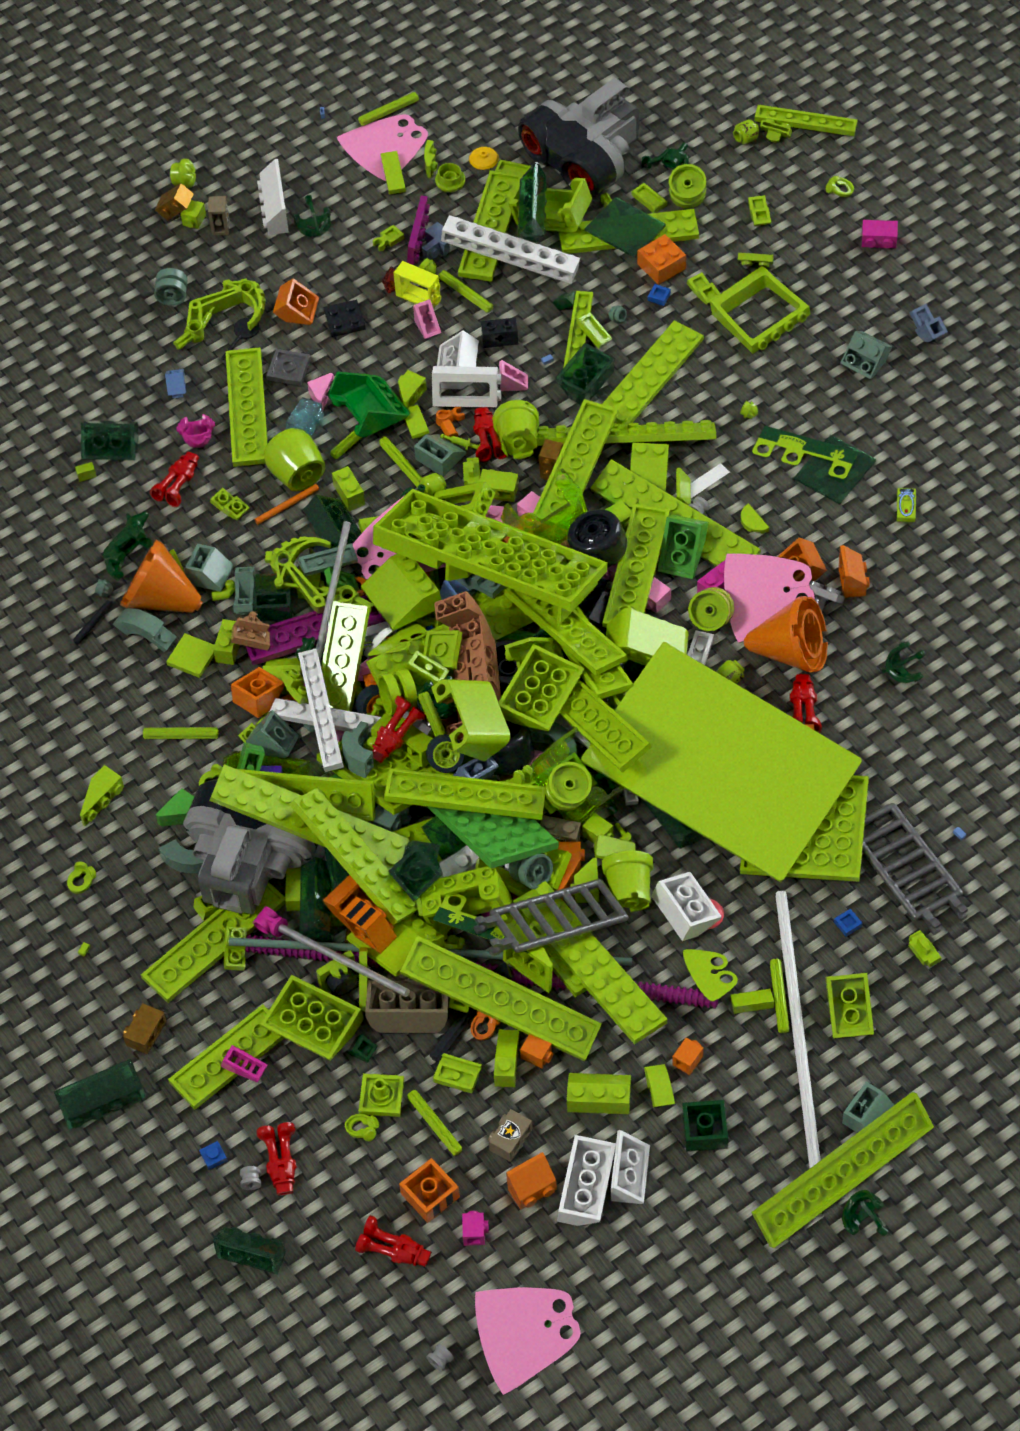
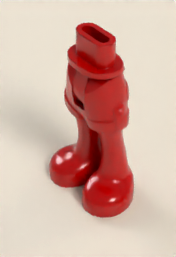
M488 407L475 409L474 415L475 425L473 430L480 438V446L475 453L476 457L479 458V462L488 461L492 455L487 434L492 439L494 456L497 459L507 457L502 451L499 436L494 430L493 414L489 411Z
M189 451L182 455L180 459L169 467V474L165 479L151 488V497L156 501H162L165 497L170 506L178 507L182 502L179 490L185 482L193 478L199 456ZM174 479H176V481L172 484V486L168 488V486L170 485V483H171Z
M797 674L793 682L792 692L789 694L790 701L794 706L792 717L803 723L802 704H804L806 707L805 724H814V730L820 733L822 724L814 713L817 694L814 691L813 681H811V677L808 674Z
M399 695L395 698L397 707L393 717L386 726L379 728L377 731L378 736L372 745L373 758L380 763H383L386 757L389 758L390 754L396 749L401 748L404 743L403 737L415 722L424 721L427 718L423 711L413 706L403 724L395 731L403 715L412 706L410 702Z
M284 1122L277 1126L281 1146V1159L278 1158L275 1129L272 1126L259 1127L256 1133L257 1137L267 1146L269 1162L266 1164V1170L271 1177L273 1187L276 1188L278 1196L292 1194L294 1192V1175L297 1166L295 1159L291 1158L290 1138L295 1133V1124Z
M371 1215L368 1217L364 1226V1232L359 1236L355 1251L359 1253L367 1251L377 1252L391 1257V1261L398 1264H413V1266L419 1264L426 1267L432 1253L424 1249L423 1245L412 1240L410 1236L405 1234L397 1236L384 1232L378 1227L377 1218ZM370 1238L381 1240L383 1242L393 1245V1247L379 1244L377 1242L372 1241Z

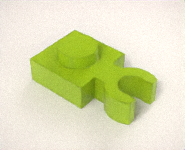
M393 224L382 231L380 237L373 239V246L378 245V250L383 251L386 245L392 247L405 239L404 233Z

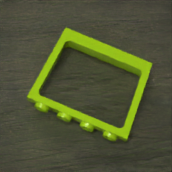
M764 266L759 267L710 301L712 315L752 354L760 349L764 350L768 343L773 340L777 341L781 334L786 331L790 332L794 325L799 322H805L807 316L810 315V307L776 279ZM764 288L771 289L796 309L755 338H750L727 314Z

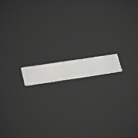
M720 463L690 483L691 498L730 472Z

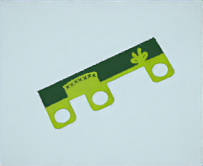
M764 426L752 450L756 455L769 457L775 445L784 447L786 450L781 460L791 465H798L804 453L834 462L828 472L829 475L841 479L847 477L858 454V451ZM760 445H767L769 451L767 453H759L757 448ZM789 453H796L798 459L791 462L787 460L786 456ZM837 466H842L845 468V473L837 475L833 470Z
M457 893L445 896L433 918L434 921L489 940L505 938L498 926L477 934L474 930V926L478 925L475 921L476 916L461 912L467 899L465 896ZM452 896H457L461 899V903L453 906L449 904L448 899ZM513 918V921L506 925L511 929L515 926L516 921ZM532 921L529 927L532 929L534 926L539 925V923ZM546 933L538 935L539 938L547 936Z

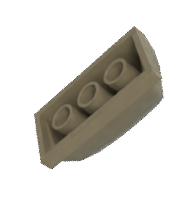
M368 980L365 1014L370 1026L379 1033H439L445 1027L448 1018V996L414 980H392L410 990L409 995L405 997L374 980Z

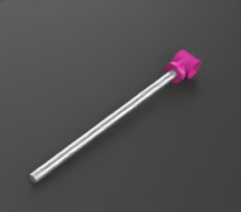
M347 521L343 522L316 645L320 661L351 525Z
M267 906L262 909L253 921L254 926L265 934H269L270 931L276 937L285 934L405 997L410 993L409 989L287 927L288 921Z

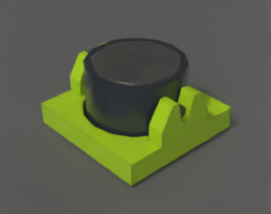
M351 950L342 954L343 956L355 961L354 954L351 952ZM332 960L316 971L319 988L326 992L332 991L335 996H343L349 993L359 983V976L356 971L335 960Z

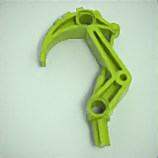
M247 278L239 281H230L228 279L223 281L222 291L192 300L189 303L185 333L176 339L173 344L179 350L190 341L193 343L201 342L204 339V328L212 315L240 303H246L254 310L252 318L247 322L248 329L251 331L258 324L265 310V294L260 285L255 281L247 280Z
M303 536L299 539L292 538L290 542L285 541L281 543V548H275L272 551L273 555L270 562L273 572L277 574V578L274 581L275 587L278 589H282L284 586L298 588L316 613H324L329 587H314L294 565V562L300 553L307 548L324 546L330 549L332 546L331 542L317 537ZM281 559H288L287 563H280ZM289 576L293 583H287L284 581L286 577ZM345 585L336 589L334 601L371 607L370 612L372 611L374 605L360 597L359 593L352 586ZM345 594H352V597L349 599L343 598Z

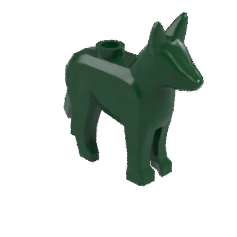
M147 511L134 516L127 513L125 528L104 549L103 558L105 559L106 570L116 581H119L124 576L121 569L127 555L138 545L146 549L153 545V541L149 537L146 538L143 529L149 517Z

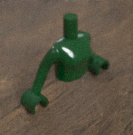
M683 142L678 149L668 148L661 155L653 159L650 156H643L642 166L647 163V168H651L652 164L661 160L666 167L675 169L682 163L688 164L689 156L684 152L688 148V144Z

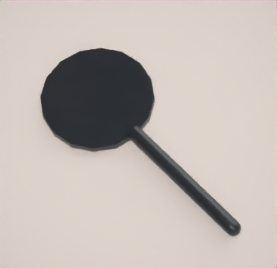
M251 318L238 320L234 325V333L237 338L227 351L232 350L240 338L249 339L257 335L260 330L259 323L250 331L247 322ZM226 352L221 357L222 360L226 358Z

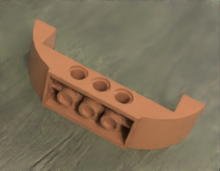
M467 591L435 602L436 620L448 626L449 630L463 632L457 669H453L454 680L488 681L491 683L499 702L501 691L496 643L480 607ZM458 709V723L446 726L447 735L463 725ZM460 733L457 737V740L460 742L463 740V733Z

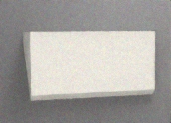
M622 1130L617 1131L611 1183V1201L642 1204L645 1197L650 1145Z

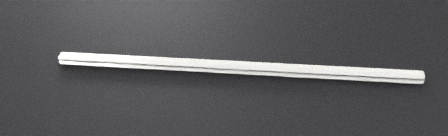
M777 891L776 904L809 1167L811 1168L821 1160L787 894L785 891Z

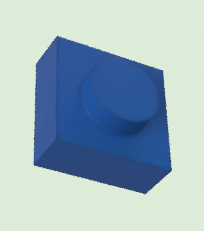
M654 284L648 295V301L664 306L671 294V289Z
M851 909L834 918V923L845 937L862 927V922Z
M218 1141L199 1150L208 1170L227 1162V1157Z

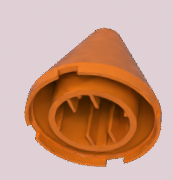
M155 540L153 547L149 549L132 579L120 605L125 608L188 613H193L194 610L198 611L203 603L200 600L202 596L164 544Z
M801 596L796 598L747 633L744 638L745 648L752 653L806 672L820 671L826 662L828 642L823 643L822 632L827 630L818 603L812 597Z

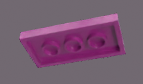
M422 195L408 244L407 263L414 266L419 263L420 254L418 253L422 251L423 241L421 240L422 238L425 239L426 228L424 227L428 226L429 215L427 214H429L430 204H427L428 197Z

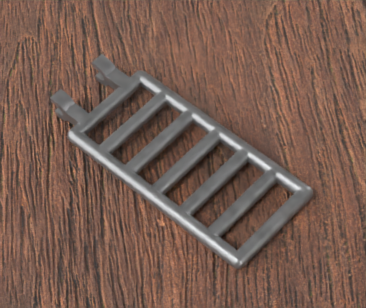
M890 803L865 817V825L890 812L897 818L892 823L865 836L862 853L913 920L922 918L933 935L940 932L939 927L941 923L931 912L949 903L960 921L967 918L966 912H968V908L958 899L963 895V891L897 805ZM901 826L907 831V835L873 853L867 846L868 843ZM912 840L919 847V849L884 867L877 860ZM922 855H925L930 861L929 864L895 882L888 874ZM934 869L941 876V878L907 896L899 889ZM945 884L953 891L918 911L911 904V902Z
M596 879L490 910L489 917L479 916L475 918L478 925L474 926V930L477 934H481L489 928L498 926L505 938L490 940L493 947L489 948V953L491 956H496L507 949L513 948L516 953L612 926L627 921L629 917L603 880ZM598 887L617 913V916L608 918L589 890ZM581 892L600 921L591 923L571 895ZM563 897L583 926L573 928L554 900ZM546 903L565 931L555 933L536 905ZM528 907L547 936L537 939L518 910ZM510 913L529 941L519 944L500 915Z

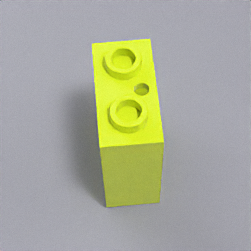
M402 261L393 272L396 296L415 304L430 299L434 308L441 301L439 276ZM410 281L418 285H421L425 288H428V291L413 284H410Z

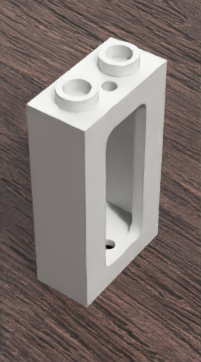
M433 366V406L497 407L498 401H501V390H498V384H501V374H498V367ZM441 382H486L490 385V396H441Z

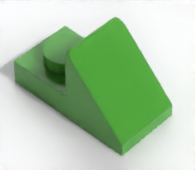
M330 567L324 570L327 587L330 586L333 568ZM340 571L337 588L349 585L357 592L359 587L354 575Z

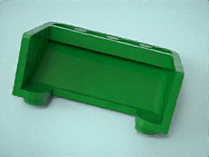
M337 372L327 394L333 405L337 407L346 405L360 425H356L354 428L355 434L359 437L370 436L408 418L410 414L409 410L387 382L377 375Z

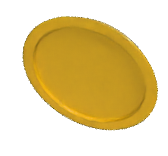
M479 147L469 155L470 164L480 170L493 168L499 161L498 153L490 147Z

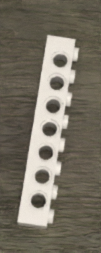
M449 215L442 229V242L572 284L578 271L579 257Z

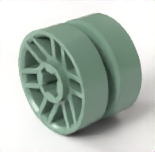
M174 268L160 270L156 275L154 296L157 301L165 305H179L183 303L186 299L188 282L186 274Z
M537 854L509 863L511 878L531 889H537L538 885L544 881L548 882L553 871L551 859L544 854Z

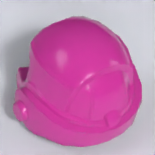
M202 414V420L188 422V418L184 417L178 423L176 430L190 447L201 448L207 445L211 439V433L215 427V421L212 418Z

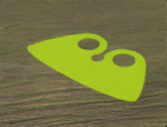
M416 623L407 626L376 646L368 653V656L380 655L405 643L406 646L404 648L393 649L385 654L402 651L408 648L411 643L407 641L400 642L401 640L407 639L409 641L413 639L411 638L412 635L417 633L423 634L427 631ZM424 634V635H422V636H420V637H418V638H416V639H413V640H418V639L424 637L426 634Z
M694 949L683 951L685 964L694 982L708 1000L715 1001L737 984L738 978L731 971H719L717 974L711 973L713 969L720 970L727 966L728 960L724 955ZM714 957H719L723 960V964L714 966L710 961ZM728 974L733 977V980L730 983H724L720 980V976Z

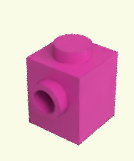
M478 1211L462 1213L464 1246L485 1245V1233H489L488 1220H484V1213H479Z

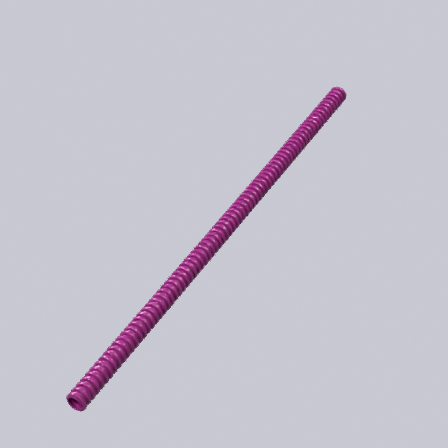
M248 935L246 937L249 939L276 940V938L274 937L272 939H270V937L264 938L263 936H260V938H258L257 935H254V937H252V935ZM248 946L245 948L248 953L250 951L256 953L257 951L259 954L264 952L265 955L270 953V955L276 954L277 956L282 954L283 957L289 955L290 958L293 956L295 958L301 957V959L306 957L308 960L313 958L314 961H317V959L320 961L326 960V962L333 960L316 950ZM336 951V952L342 955V954H344L346 951ZM352 952L355 962L359 963V952ZM368 956L369 967L375 966V968L381 966ZM476 962V964L491 971L498 967V964L492 966L490 963L486 965V963L480 964ZM509 966L514 973L512 981L520 985L524 984V986L530 984L531 987H534V985H537ZM553 971L551 989L553 987L556 990L562 988V991H565L568 988ZM642 982L636 983L651 1001L653 999L656 1002L662 1000L663 1003L669 1001L670 1004L675 1002V1004L681 1003L682 1005L687 1003L688 1006L694 1004L695 1007L700 1005V1007L707 1006V1008H710L711 1006L713 1009H716L718 1006V999L715 1001L708 1000L698 988L693 990V988L686 989V987L681 989L680 986L674 988L673 985L668 987L667 985L661 986V984L656 986L655 983L649 985L648 982L642 984Z

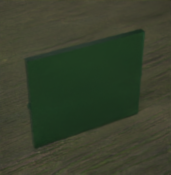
M615 197L585 228V231L636 258L637 250L651 243L664 229L666 224Z
M829 435L824 442L858 451L847 477L841 479L829 475L828 472L834 461L812 455L795 475L794 480L841 504L873 466L876 459L856 449L854 446ZM837 466L833 471L837 475H842L845 473V468Z

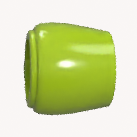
M296 428L286 429L274 436L266 445L264 461L267 468L291 491L298 492L311 487L324 474L326 468L321 453L314 440L304 430Z

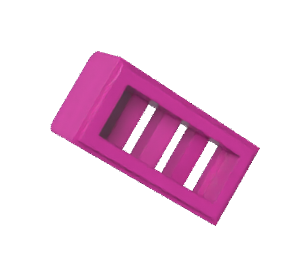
M233 1045L221 1063V1067L257 1083L268 1064ZM236 1057V1061L234 1063L231 1062L232 1058ZM240 1060H243L244 1063L240 1067L238 1064ZM248 1063L252 1064L249 1070L245 1069ZM256 1066L260 1067L256 1074L252 1073Z

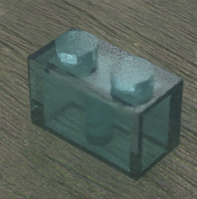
M302 397L286 421V429H302L309 436L312 435L317 423L321 422L324 416L321 403Z

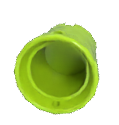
M511 400L501 404L495 410L492 419L494 430L501 442L502 451L507 456L508 454L513 455L514 459H524L531 456L533 449L537 448L539 412L534 405L523 400Z
M635 850L615 852L606 856L602 860L603 874L606 875L609 890L622 908H630V912L648 908L649 903H651L650 872L653 870V857L649 853Z

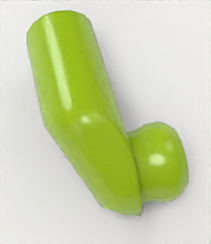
M227 580L225 582L226 587L221 592H212L213 601L230 598L235 592V582Z

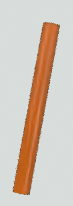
M312 485L254 519L256 524L263 523L319 490L318 485Z

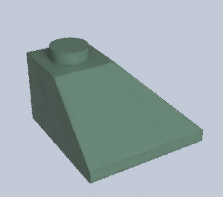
M271 710L253 729L246 743L262 746L265 751L264 756L287 758L299 735Z

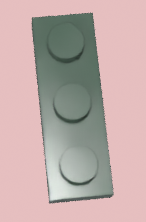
M352 543L346 545L341 567L357 563L358 561ZM338 547L299 557L298 561L303 575L309 576L324 572L328 567L334 568Z

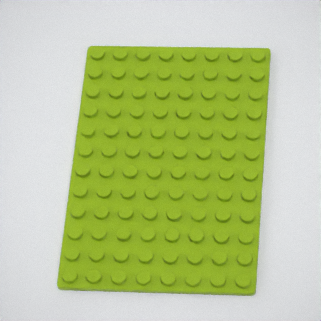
M666 642L660 645L633 683V687L629 689L614 710L651 744L652 748L623 773L592 744H590L581 758L584 764L779 882L785 879L862 762V759Z

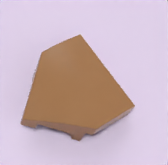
M252 611L244 618H237L236 623L232 627L231 643L268 651L270 646V633L268 629L270 625L262 623L257 618L258 614Z

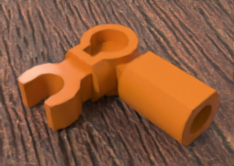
M454 407L453 410L442 409L436 412V424L441 427L444 435L449 437L459 436L452 422L453 420L461 421L465 419V413H460L461 407Z

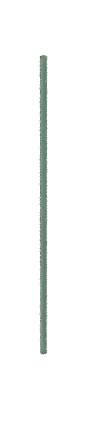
M229 938V946L314 950L299 941ZM318 942L334 951L347 952L351 950V952H359V949L353 944ZM447 949L464 958L503 959V951L496 956H491L489 951ZM613 957L619 965L632 966V958Z

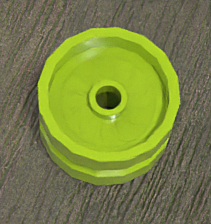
M683 164L676 167L669 176V195L671 201L676 206L686 209L697 207L704 201L707 190L705 173L693 164Z
M718 587L706 588L695 594L690 600L688 607L689 618L699 629L714 631L727 624L733 617L734 601L724 589Z
M408 669L397 670L394 676L390 672L379 675L378 689L387 715H394L397 707L395 704L397 695L412 704L408 712L411 711L413 706L418 707L415 683Z
M560 763L552 770L545 784V794L548 801L559 810L570 811L577 809L584 803L591 791L592 780L590 774L585 767L578 763Z

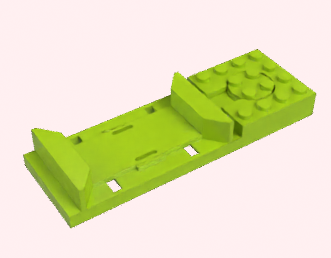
M411 489L373 526L374 545L436 569L443 563H446L445 580L447 581L468 578L471 574H475L553 605L556 621L560 625L597 586L598 581L607 572L608 562L415 489ZM506 536L510 537L507 543L502 542ZM565 558L571 560L566 566L561 564Z

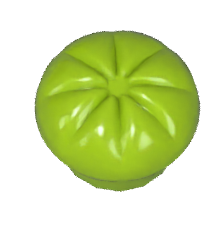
M183 158L180 162L171 165L170 178L175 187L181 183L189 189L195 184L196 169L192 161Z
M453 163L442 164L435 177L437 187L441 191L450 193L460 190L466 180L460 167Z

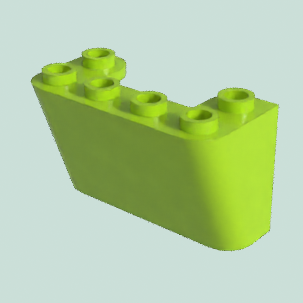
M442 679L431 687L438 704L451 697L454 699L463 725L449 734L456 752L485 762L509 743L510 731L490 682ZM460 733H463V740L461 743H458L457 737Z

